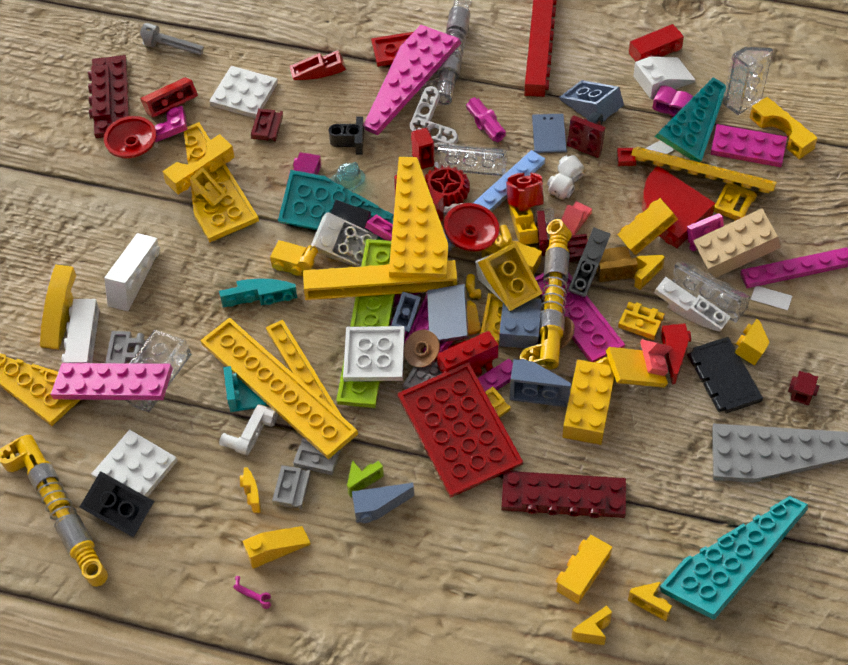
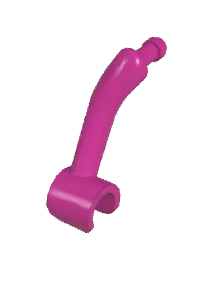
M240 576L235 577L236 582L233 588L236 591L259 601L264 609L271 607L270 602H263L266 599H271L269 593L265 592L260 595L240 585Z

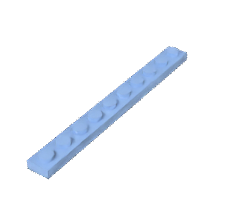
M531 150L473 203L482 205L491 212L494 211L507 199L506 181L508 182V177L517 173H524L525 176H530V173H535L545 164V158ZM446 236L449 252L455 245Z

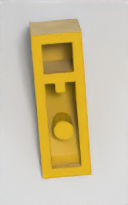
M303 526L262 532L243 540L246 555L253 569L311 545Z

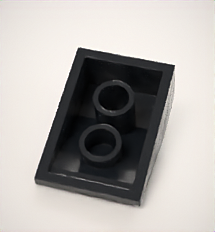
M100 471L79 508L134 538L155 501Z

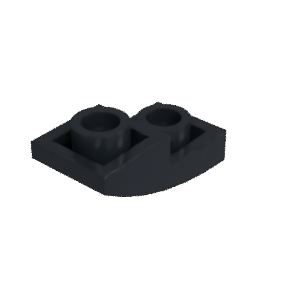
M335 200L331 214L363 229H366V223L369 221L372 213L339 200Z

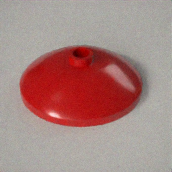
M128 116L113 122L107 128L104 134V144L108 152L116 157L135 158L152 148L156 141L157 133L153 123L148 119L140 116Z
M463 203L453 207L447 213L444 220V232L449 241L458 248L466 251H482L495 243L499 234V223L495 215L486 207L475 203Z

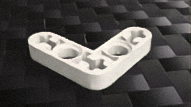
M433 86L427 87L410 122V129L415 131V125H419V123L423 128H428L429 133L432 128H437L439 132L436 136H432L433 141L447 146H454L459 139L456 131L430 121L440 99V93ZM432 92H434L435 97L432 96L430 99L428 94H432ZM428 107L430 110L428 114L422 115L420 113L421 109ZM444 133V135L450 136L452 134L454 138L448 141V139L445 136H442V134Z

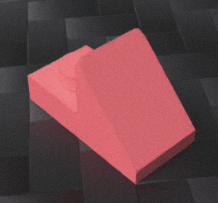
M577 201L573 206L567 205L561 220L570 229L572 236L576 235L591 215L592 208Z
M642 339L640 343L648 373L665 376L668 373L665 355L672 347Z

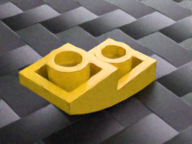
M244 467L243 475H240V488H244L245 495H247V503L251 505L253 513H261L260 497L255 479L248 467Z

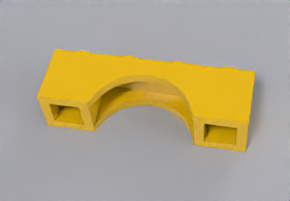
M766 97L752 106L749 118L761 128L774 127L785 132L789 138L787 150L798 159H801L815 149L817 137L770 98Z
M220 134L206 143L207 152L200 161L193 164L176 162L163 171L165 183L178 195L191 187L189 179L202 167L208 174H211L235 158L233 146Z

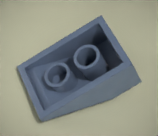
M581 80L559 97L562 102L587 119L592 112L601 113L603 115V122L624 106L619 87Z
M532 299L512 311H509L503 303L499 346L528 348L538 345L541 300Z
M525 359L513 360L510 400L561 407L568 406L570 382L533 361Z

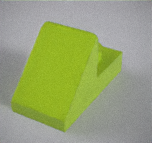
M352 461L347 483L348 495L352 497V491L363 490L384 477L382 464L377 461L374 464L367 465L361 471L356 463Z

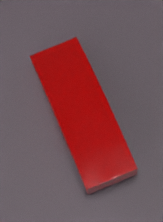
M337 50L323 57L320 53L291 65L290 70L293 80H312L345 71L346 67L341 54Z

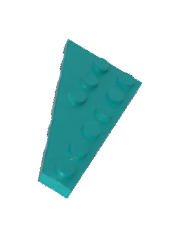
M713 77L654 137L690 160L701 162L727 85Z

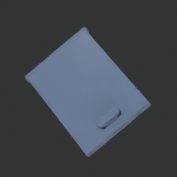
M532 115L534 152H567L564 115Z

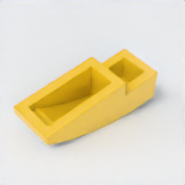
M509 205L518 241L524 245L538 243V229L534 223V216L530 207L527 211H520L518 207Z

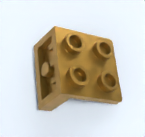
M627 246L604 250L596 271L599 283L634 278L638 263L636 258L631 259Z

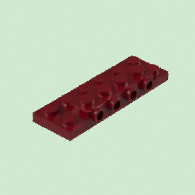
M126 55L92 59L91 71H88L89 81H92V83H88L89 93L92 94V96H89V104L92 106L89 109L90 119L94 120L95 138H103L107 128L113 122L129 116Z
M506 471L503 473L501 511L527 512L529 514L547 513L553 516L565 514L572 517L581 515L591 518H625L626 478Z

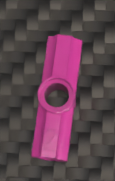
M471 98L466 104V109L474 117L478 129L484 130L492 141H502L506 136V131L497 121L494 111L492 109L488 110L479 98Z

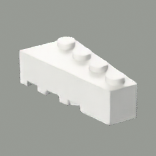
M137 233L104 278L107 306L129 311L155 258L159 255L160 247L158 246L157 238Z

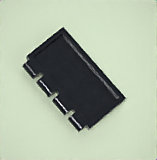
M729 337L694 347L693 351L687 354L693 367H696L695 371L701 382H704L703 385L710 398H713L712 402L718 412L725 411L726 414L760 403L763 400L760 391L740 356L735 354L736 349Z

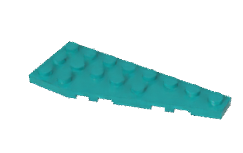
M290 170L278 217L279 223L317 230L323 216L328 212L331 213L335 200H339L371 211L370 219L377 214L393 224L394 215L351 192L344 186L333 182L328 177ZM378 236L376 240H384V239Z
M788 496L770 507V511L762 516L758 514L753 517V521L746 525L743 523L718 538L717 542L710 547L705 546L701 548L700 553L692 557L690 555L686 557L661 584L660 592L715 620L806 513L808 504Z

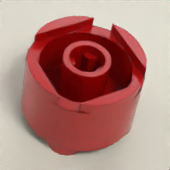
M517 173L508 177L506 188L509 205L518 207L520 211H527L529 207L544 204L542 176L536 173H530V176H525L524 173Z

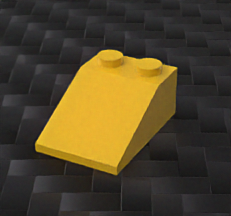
M517 243L511 244L477 262L486 280L509 311L543 294Z

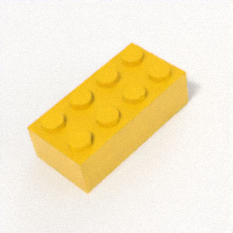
M577 359L562 438L602 445L615 379L611 365Z

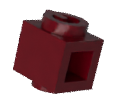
M799 371L797 377L792 376L788 392L792 393L790 400L809 406L812 396H817L820 385L816 384L818 376Z

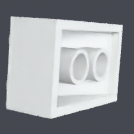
M648 57L635 62L633 77L650 99L655 98L660 86H669L676 90L695 82V78L678 57Z

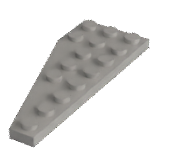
M713 424V480L755 483L764 478L771 477L772 479L786 473L794 474L821 468L822 465L830 463L832 465L838 464L840 461L848 460V432Z

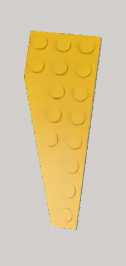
M200 122L188 126V130L184 131L188 164L200 161L207 152L206 143L210 139ZM226 164L209 174L227 194L214 207L201 194L195 196L191 186L194 217L209 243L259 222L256 212Z
M399 157L389 277L447 278L448 242L417 157Z

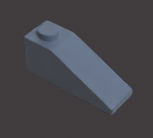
M413 483L352 491L356 523H369L372 520H377L414 496Z

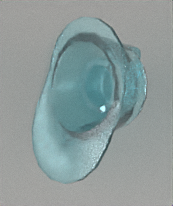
M356 162L344 163L338 167L337 173L330 179L352 192L364 183L365 174L359 169Z

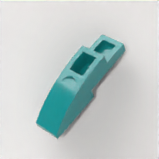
M276 279L236 281L237 287L219 291L222 307H232L260 300L261 306L271 305L298 298L295 284Z

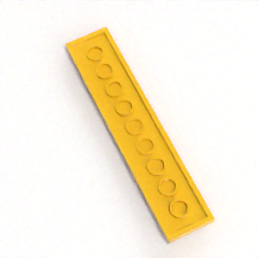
M228 318L200 340L201 344L226 367L231 366L232 372L236 373L237 377L328 460L358 435L356 428L231 318Z

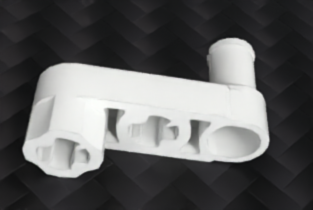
M258 404L242 436L237 438L223 433L219 444L235 449L237 453L249 455L263 426H274L278 413L272 408Z

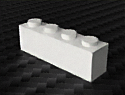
M73 299V305L69 308L70 322H67L68 337L64 340V348L66 350L65 354H62V363H92L100 311L96 299Z

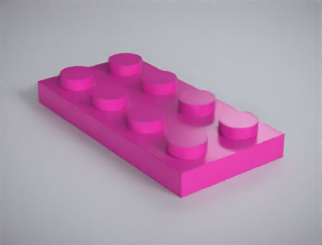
M717 124L710 155L781 167L787 137Z

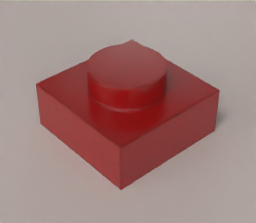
M617 148L618 166H636V156L631 155L633 148Z

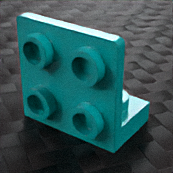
M231 366L223 367L230 412L255 409L258 404L266 407L269 406L237 377L236 373L232 372Z

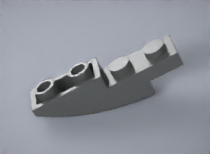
M593 227L568 292L586 298L610 238V233Z

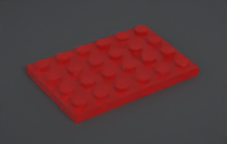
M469 362L397 393L450 498L500 476L506 471L523 465L522 458Z

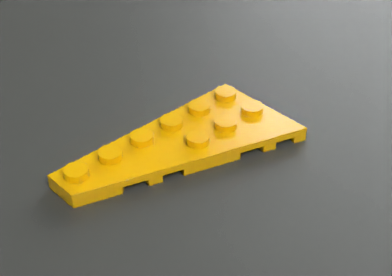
M0 353V387L49 425L53 426L81 400L53 399L50 394L58 375L57 371L36 364L30 365L24 363L23 360L11 359L6 357L5 354Z

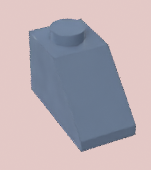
M402 292L391 326H404L405 332L409 333L421 297Z

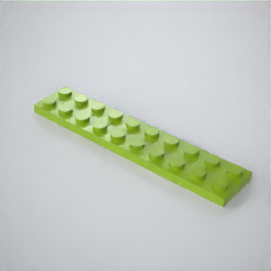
M366 239L361 267L390 264L391 241ZM395 294L355 297L350 327L390 326ZM343 362L336 399L337 405L376 408L380 381H344Z

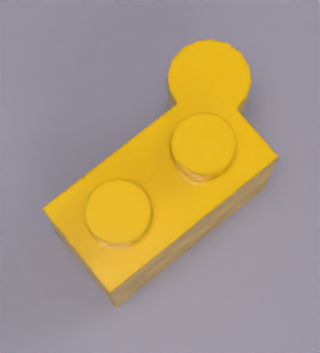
M278 240L270 256L272 268L278 271L289 272L296 276H303V271L312 269L318 249L313 246L312 250H310L312 245L307 246L306 249L303 246Z

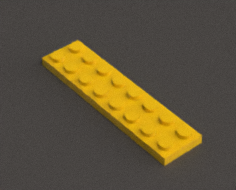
M641 147L633 148L631 154L636 156L635 160L646 162L651 160L654 165L663 166L667 164L670 165V169L678 171L687 169L689 174L698 175L702 173L706 174V178L716 180L717 177L722 178L723 182L728 184L738 182L741 183V187L748 189L754 186L763 193L769 194L770 191H774L777 184L776 181Z

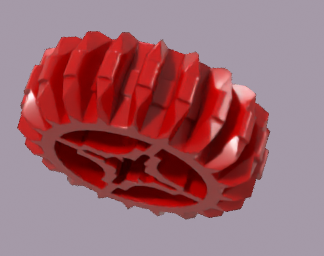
M442 165L441 168L435 167L434 171L429 170L428 174H425L424 178L428 189L443 195L444 207L460 204L467 200L470 192V181L467 174H463L462 170H458L457 167L451 168L450 165L444 168Z

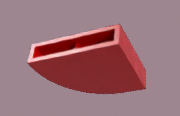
M659 166L655 167L648 176L644 186L642 211L644 212L648 209L653 201H657L659 198L662 199L678 220L660 234L659 237L665 240L667 244L678 249L688 239L687 226L711 217L714 213L715 202Z

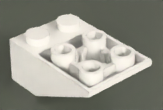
M328 212L320 222L311 243V250L315 246L319 254L355 267H361L366 239L376 240L378 235Z

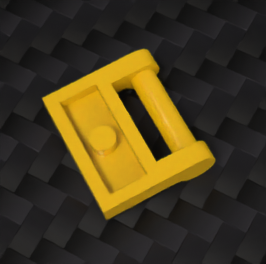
M726 183L715 203L714 212L736 221L746 215L757 194L746 188ZM740 197H744L745 201L739 212L735 211L734 209Z

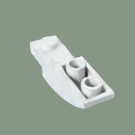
M666 276L654 291L656 295L669 303L667 306L669 309L703 327L721 331L731 317L702 296L694 297Z

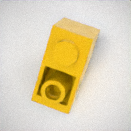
M757 318L752 325L748 323L742 332L745 336L741 335L736 342L738 348L735 351V354L753 365L757 363L770 343L760 320Z

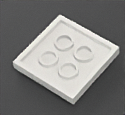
M231 66L209 101L210 106L256 118L258 108L263 109L278 84V80L274 77Z
M404 326L346 327L344 381H403Z
M129 430L91 474L96 479L99 472L102 471L148 497L176 464L177 458Z

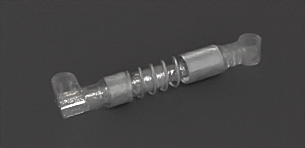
M454 0L453 7L449 11L445 33L459 38L461 44L439 67V81L428 80L419 90L420 99L424 90L427 87L433 86L440 93L437 105L451 104L455 82L460 74L463 49L465 47L464 43L466 42L470 20L469 7L472 4V0ZM432 92V94H428V96L431 99L432 96L435 97L434 92Z

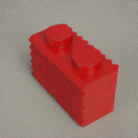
M428 128L412 131V156L417 157L421 170L433 167L435 165V153L431 133H429Z

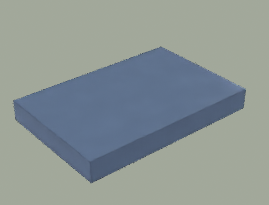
M461 284L427 290L429 331L437 336L440 343L469 338L465 285Z

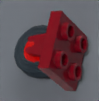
M592 112L588 119H582L573 115L570 119L567 146L599 158L602 153L606 129L602 125L603 115L598 112Z

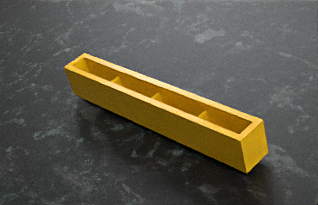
M455 260L447 261V278L389 277V264L303 271L305 300L402 294V292L419 293L432 289L456 286Z

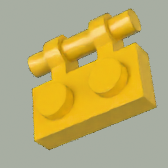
M628 302L618 323V328L654 340L661 325L659 320L663 321L665 314L658 312V309L644 307L638 302L636 304Z

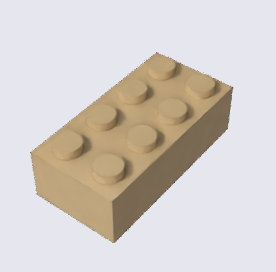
M763 208L693 240L697 252L712 280L781 248L779 238Z

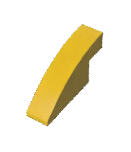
M55 264L42 316L40 347L59 350L67 329V322L70 321L69 308L72 307L74 299L71 289L76 273L72 266Z

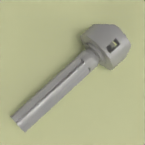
M144 23L141 28L140 35L145 46L153 48L156 43H160L200 56L203 54L204 46L159 33L160 28L157 25Z

